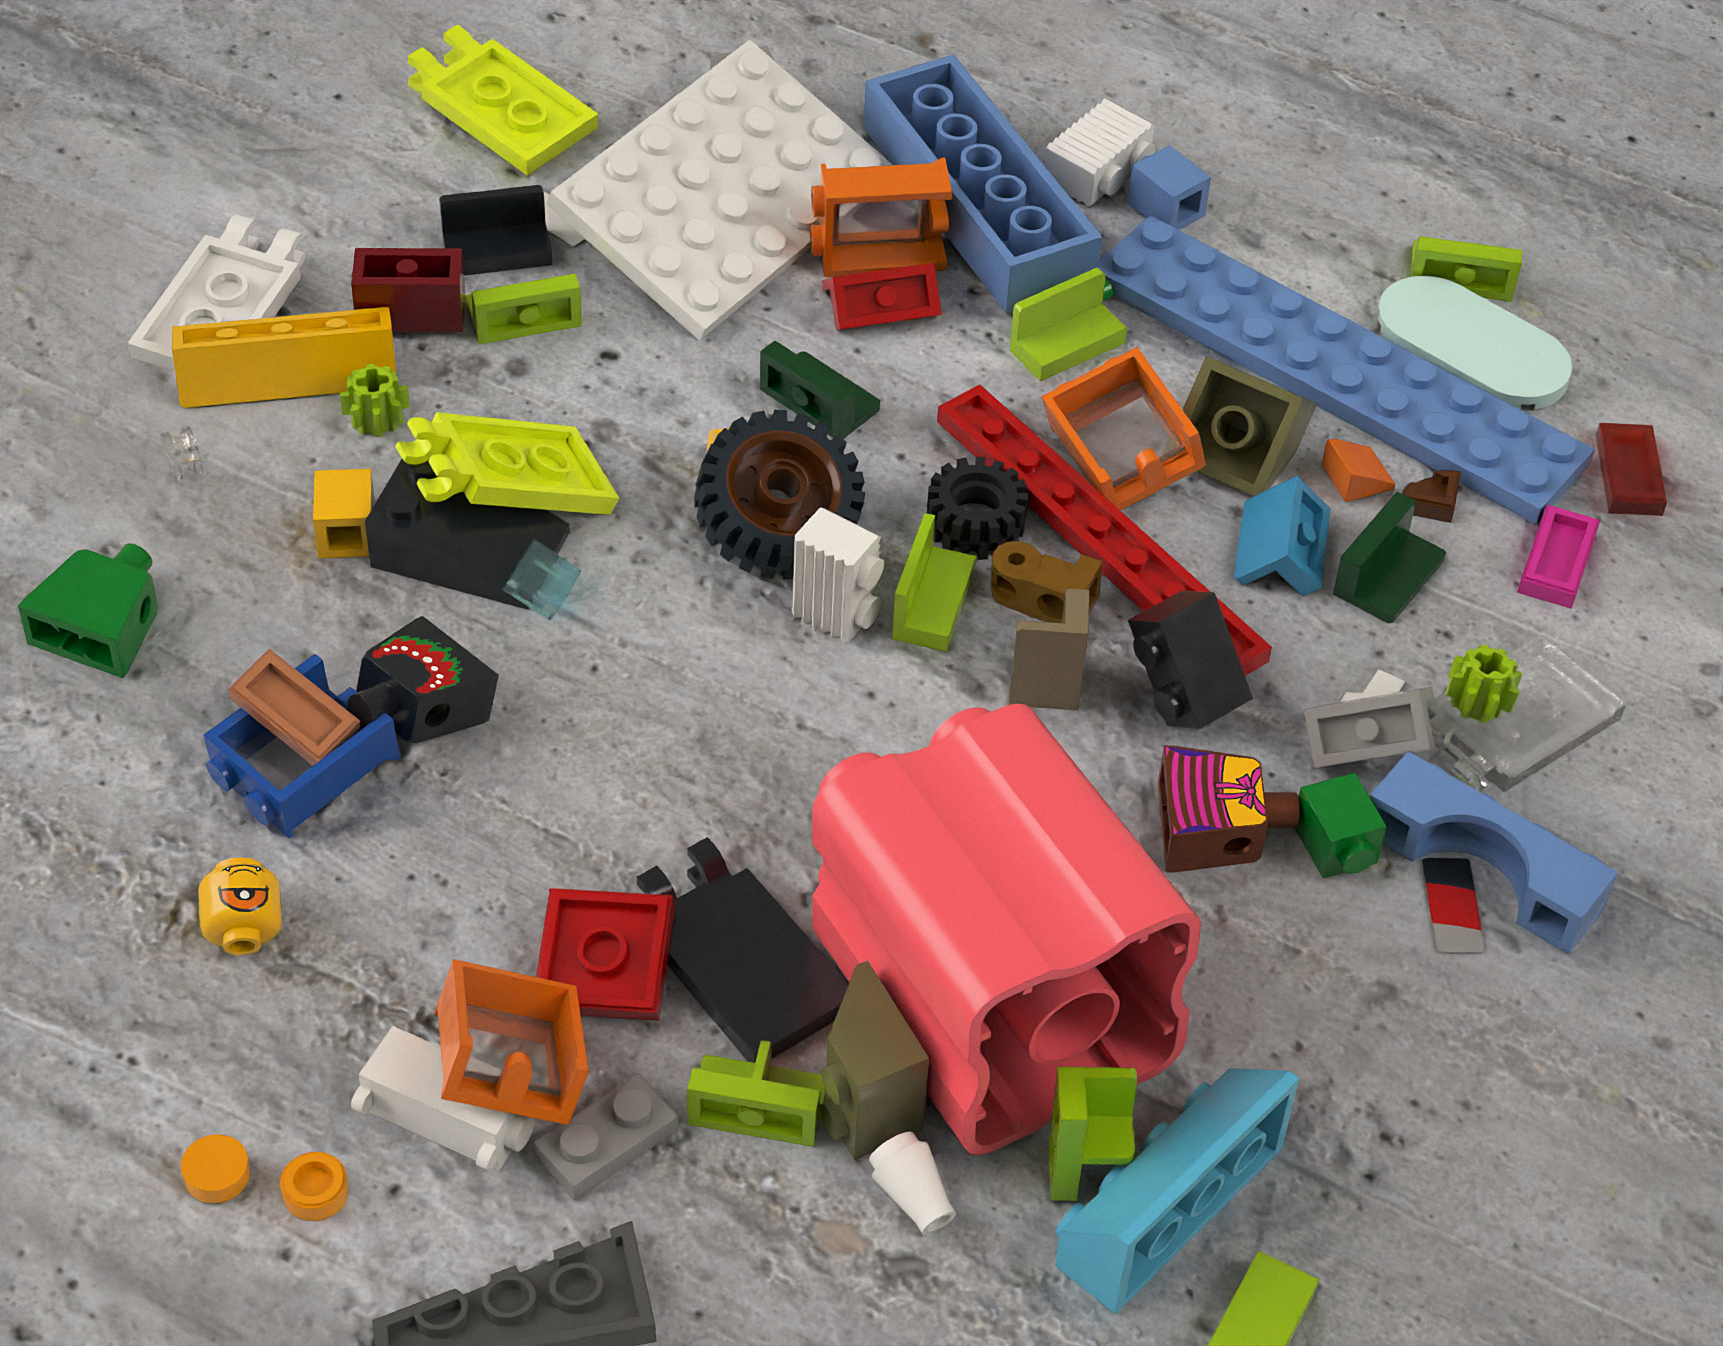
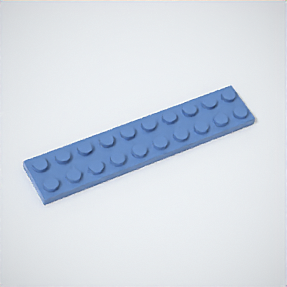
M1151 215L1099 261V269L1106 275L1105 279L1110 282L1114 291V297L1284 389L1318 403L1317 406L1432 469L1436 471H1460V484L1534 524H1537L1542 519L1546 505L1553 506L1591 464L1595 449Z

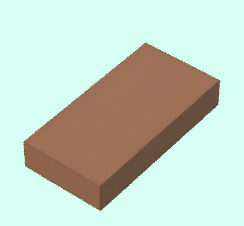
M268 649L228 689L229 699L313 766L360 730L359 719L271 649Z

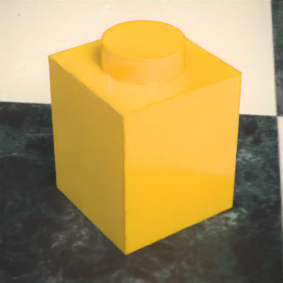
M371 468L314 471L313 523L318 559L369 556L365 520L375 505Z

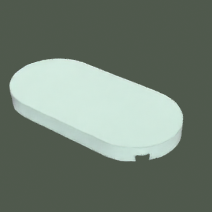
M1413 276L1393 283L1383 292L1377 311V321L1381 324L1380 332L1383 338L1518 409H1521L1522 404H1535L1534 409L1548 407L1557 402L1566 392L1572 373V361L1566 348L1550 334L1465 287L1444 278Z

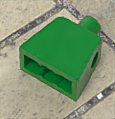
M132 543L125 544L114 559L87 549L76 551L18 605L27 644L124 678L157 615L158 605L153 579L147 572L153 563L151 556L142 547Z

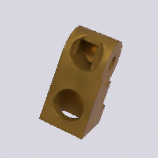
M1006 542L999 545L993 552L991 594L997 603L1045 622L1062 623L1066 588L1089 590L1090 614L1100 596L1103 561L1081 554L1077 563L1073 564L1046 554L1042 555L1034 546L1026 542Z

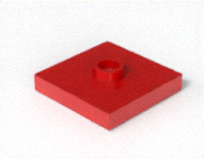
M550 888L536 977L575 985L577 987L581 1016L659 1021L675 911L673 896Z

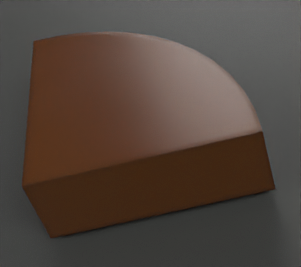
M1439 470L1433 472V476L1416 483L1410 482L1406 485L1402 494L1416 501L1413 516L1451 523L1461 472Z

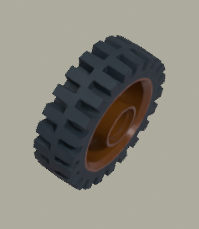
M774 410L770 419H767L765 411L752 413L748 422L743 416L733 421L729 430L724 428L717 435L714 443H711L701 464L695 485L694 507H699L696 517L700 528L707 526L705 538L710 545L714 546L721 543L720 555L725 560L730 562L735 556L741 559L739 569L750 573L755 565L761 567L760 577L773 579L777 571H782L783 579H793L795 534L820 507L855 524L858 523L865 499V492H862L865 483L863 472H855L859 461L854 452L844 454L847 442L839 434L831 440L828 439L827 434L830 427L821 421L812 429L807 426L809 419L807 415L797 413L794 421H787V410ZM770 490L782 491L789 499H780L774 496Z

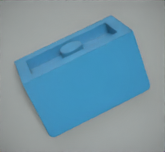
M1298 476L1245 501L1234 578L1241 585L1248 584L1271 572L1277 571L1303 597L1321 589L1331 508Z

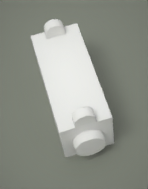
M394 1026L391 1027L358 1074L360 1086L351 1101L352 1110L363 1115L367 1113L373 1114L475 1160L477 1166L488 1171L492 1169L499 1171L513 1150L521 1151L527 1144L535 1125V1118L441 1099L443 1083L441 1047ZM468 1060L464 1072L497 1080L500 1076L499 1072L471 1060Z

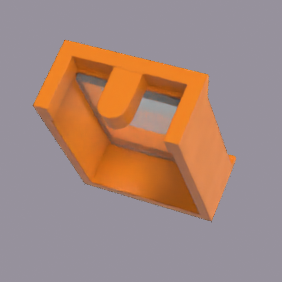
M945 157L929 164L827 169L826 164H821L820 185L811 186L813 217H819V225H810V239H812L810 249L812 256L821 257L824 277L843 276L934 263L936 271L947 270L942 232H948L949 229L945 200H952V188Z
M1138 347L1107 360L1103 365L1072 381L1065 382L1055 390L1041 396L1052 432L1056 433L1088 482L1120 511L1206 466L1199 432Z
M453 959L434 1012L435 1016H438L443 1073L441 1099L569 1125L589 1073L577 987L575 985Z

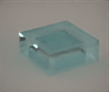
M534 539L502 590L550 621L559 611L582 571Z

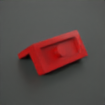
M934 263L836 276L822 280L823 291L830 290L836 330L942 315Z

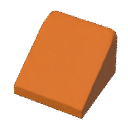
M1328 439L1326 441L1321 466L1345 502L1394 490L1395 482L1371 447L1339 439Z

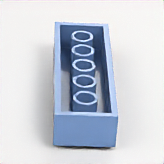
M954 54L865 81L863 128L892 165L929 164L945 157L952 188V200H945L949 229L948 232L944 233L1005 313L1012 312L1014 305L1019 301L1094 268H1099L1102 244L1101 234Z

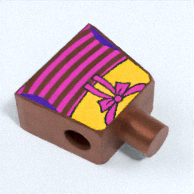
M1173 745L1163 746L1157 784L1166 873L1254 863L1262 856L1267 828L1298 827V793L1264 792L1261 762L1255 757Z

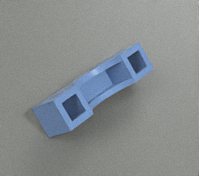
M1410 751L1402 757L1370 794V799L1387 826L1383 845L1410 861L1436 852L1452 851L1470 854L1489 862L1506 876L1514 888L1518 900L1516 923L1567 954L1572 952L1606 908L1618 874L1616 870L1603 864L1597 857L1584 853L1551 834L1543 826L1532 823L1501 805L1491 796L1480 793L1449 775L1441 767L1423 760Z

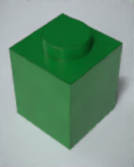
M1356 773L1301 787L1299 792V822L1295 830L1322 878L1341 873H1359L1371 865L1377 864L1387 826Z

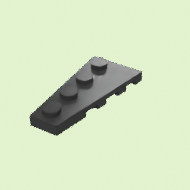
M629 1221L611 1228V1238L583 1248L580 1241L556 1249L553 1251L554 1260L519 1272L516 1265L491 1274V1281L486 1286L462 1294L459 1290L452 1289L372 1320L375 1345L637 1346L657 1342L656 1326L633 1222Z

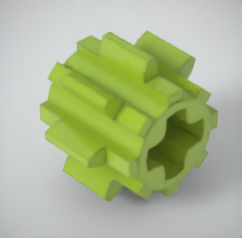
M374 363L366 364L365 368L352 371L351 376L346 378L348 391L339 393L342 415H351L352 428L358 429V432L363 435L370 433L375 434V437H379L389 430L394 432L399 427L398 424L401 425L403 423L402 409L410 407L408 386L398 385L397 372H392V368L386 365L382 368L375 366Z
M1488 644L1479 645L1475 650L1470 648L1466 652L1465 657L1455 656L1448 674L1450 681L1445 694L1451 697L1450 703L1452 708L1457 707L1461 712V717L1466 720L1469 718L1479 720V723H1488L1489 720H1493V717L1498 719L1502 715L1503 710L1510 713L1513 711L1520 693L1518 685L1522 678V672L1516 671L1518 667L1516 660H1511L1507 656V651L1499 648V650L1489 648Z

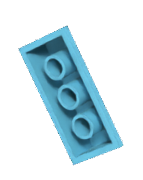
M1229 1068L1211 1086L1206 1082L1199 1085L1187 1099L1183 1107V1113L1171 1125L1162 1122L1156 1126L1146 1138L1141 1153L1129 1165H1116L1112 1168L1101 1183L1099 1194L1086 1206L1077 1203L1064 1215L1056 1229V1235L1059 1236L1055 1266L1116 1315L1282 1150L1299 1078L1289 1070Z

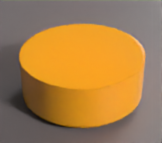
M214 1134L196 1140L186 1149L181 1160V1172L185 1187L191 1196L205 1203H222L233 1199L245 1189L250 1178V1165L247 1152L238 1140L227 1135Z
M309 1152L299 1155L287 1164L281 1174L280 1187L284 1205L292 1215L306 1221L327 1219L339 1212L348 1199L349 1185L346 1169L341 1161L331 1154Z

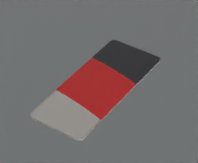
M1424 858L1422 865L1436 950L1439 953H1483L1485 946L1470 861L1467 858Z

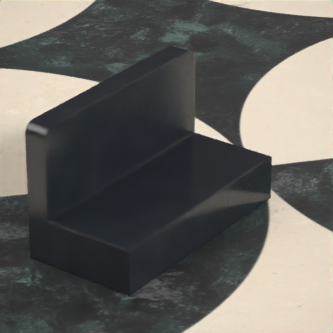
M541 185L443 195L439 198L443 247L462 249L464 276L552 265V249L546 226L544 192Z

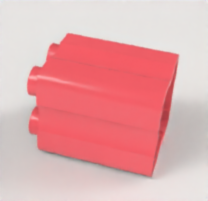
M1011 704L992 712L981 707L965 709L946 720L933 735L930 745L925 748L903 754H887L882 757L869 752L855 754L838 763L827 773L820 784L818 795L812 807V844L823 858V863L818 873L819 885L812 895L813 930L848 982L851 980L856 965L868 960L929 1057L926 1094L968 1153L982 1155L993 1152L1039 1131L1050 1122L1057 1067L1134 1068L1137 1071L1138 1085L1160 1074L1177 1059L1186 1042L1190 1010L1183 1003L1182 989L1190 968L1197 960L1201 921L1029 706L1025 704Z

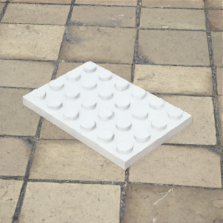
M749 39L552 190L547 205L700 341L810 249V242L812 241L810 239V225H819V217H813L811 186L820 185L821 164H826L827 169L889 166L892 164ZM864 203L839 204L838 225Z

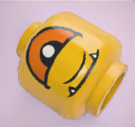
M230 858L218 863L211 872L203 877L198 888L199 920L202 935L208 941L223 947V950L229 954L249 955L257 952L261 945L266 944L277 936L282 928L280 884L278 877L268 868L263 867V864L252 858Z

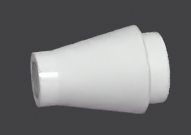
M904 1132L889 1139L871 1154L869 1161L875 1169L872 1179L917 1224L923 1235L941 1229L955 1217L956 1212L948 1200L928 1142L919 1141L914 1132Z

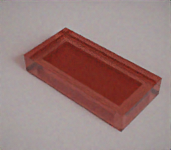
M1599 423L1595 437L1608 514L1663 516L1667 499L1653 425Z

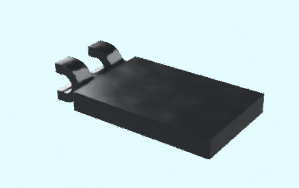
M708 837L688 848L687 855L695 863V866L687 869V877L696 888L677 898L670 881L658 866L637 876V885L645 894L673 896L675 911L667 966L748 1062H756L761 1040L772 1042L771 1059L835 1021L849 985L847 981L748 868L734 876L730 874L723 856Z

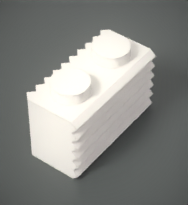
M1104 98L1101 104L1098 103L1095 109L1092 108L1089 114L1085 113L1083 119L1080 117L1078 122H1074L1071 128L1068 127L1065 133L1061 132L1059 138L1055 137L1053 143L1049 142L1046 147L1044 166L1068 193L1070 198L1075 197L1078 203L1083 201L1086 207H1089L1104 194L1108 196L1114 195L1121 187L1124 178L1131 173L1132 165L1143 157L1154 154L1155 146L1152 142L1155 125Z
M820 507L795 534L793 617H802L803 623L811 622L813 628L821 627L822 633L831 632L832 638L840 637L842 643L850 642L861 628L868 629L875 622L882 605L881 598L876 596L878 593L876 589L879 584L877 582L884 569V560L879 558L881 553L879 552L881 536Z

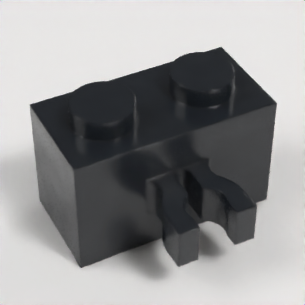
M1180 591L1128 620L1134 636V652L1138 660L1146 668L1154 690V705L1161 717L1165 719L1167 726L1201 729L1253 699L1214 592Z

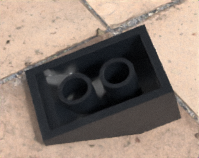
M401 459L365 520L370 567L529 610L570 532V524L544 509L471 504L464 492H459L441 502L427 501L416 483L419 478L434 479L438 476H436L428 461L418 465H411Z

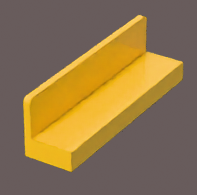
M389 307L172 326V355L179 403L183 408L341 393L348 391L346 378L351 376V372L355 369L365 368L366 364L374 363L375 366L382 368L386 365L392 368V372H396Z

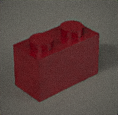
M355 248L351 280L354 310L389 307L392 332H463L466 291L462 249Z

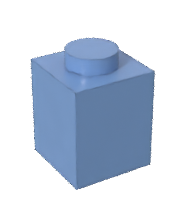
M1169 145L1150 156H1145L1132 165L1127 204L1142 216L1148 218L1151 215L1178 230L1205 216L1211 177Z

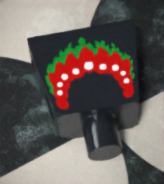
M421 616L366 651L361 661L356 688L357 693L349 697L348 711L360 720L361 728H365L383 713H387L393 718L395 732L406 742L419 743L489 721L499 674L424 616Z

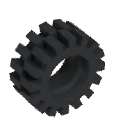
M965 457L957 459L956 469L948 462L941 467V475L935 472L932 476L931 485L928 487L927 514L935 515L933 538L935 543L942 540L943 549L953 550L957 547L959 552L965 554L975 551L977 552L978 560L988 559V550H993L994 552L999 545L1006 542L1019 541V537H1023L1028 504L1027 485L1024 479L1018 481V472L1013 468L1004 473L1003 462L995 460L990 467L985 465L986 457H976L975 465H969ZM979 503L987 505L994 510L985 513H974L966 511L959 506Z

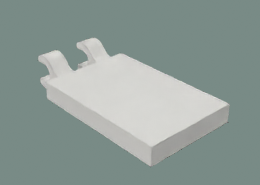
M235 214L230 219L226 230L219 239L205 235L129 340L128 347L131 358L175 371L172 355V326L275 317L301 279L299 268L302 266L306 255L305 252L295 248L301 241L302 234L282 228L277 232L268 251L263 253L257 251L260 243L259 238L249 235L256 224L255 219Z

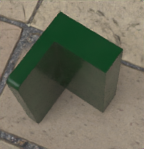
M776 340L760 351V390L794 413L809 416L808 422L815 427L819 421L830 427L828 435L832 438L838 434L843 439L880 411V399L809 353L802 351L796 354Z
M1396 492L1340 558L1333 595L1386 623H1393L1441 566L1446 555L1444 549L1409 532L1416 505L1415 500Z

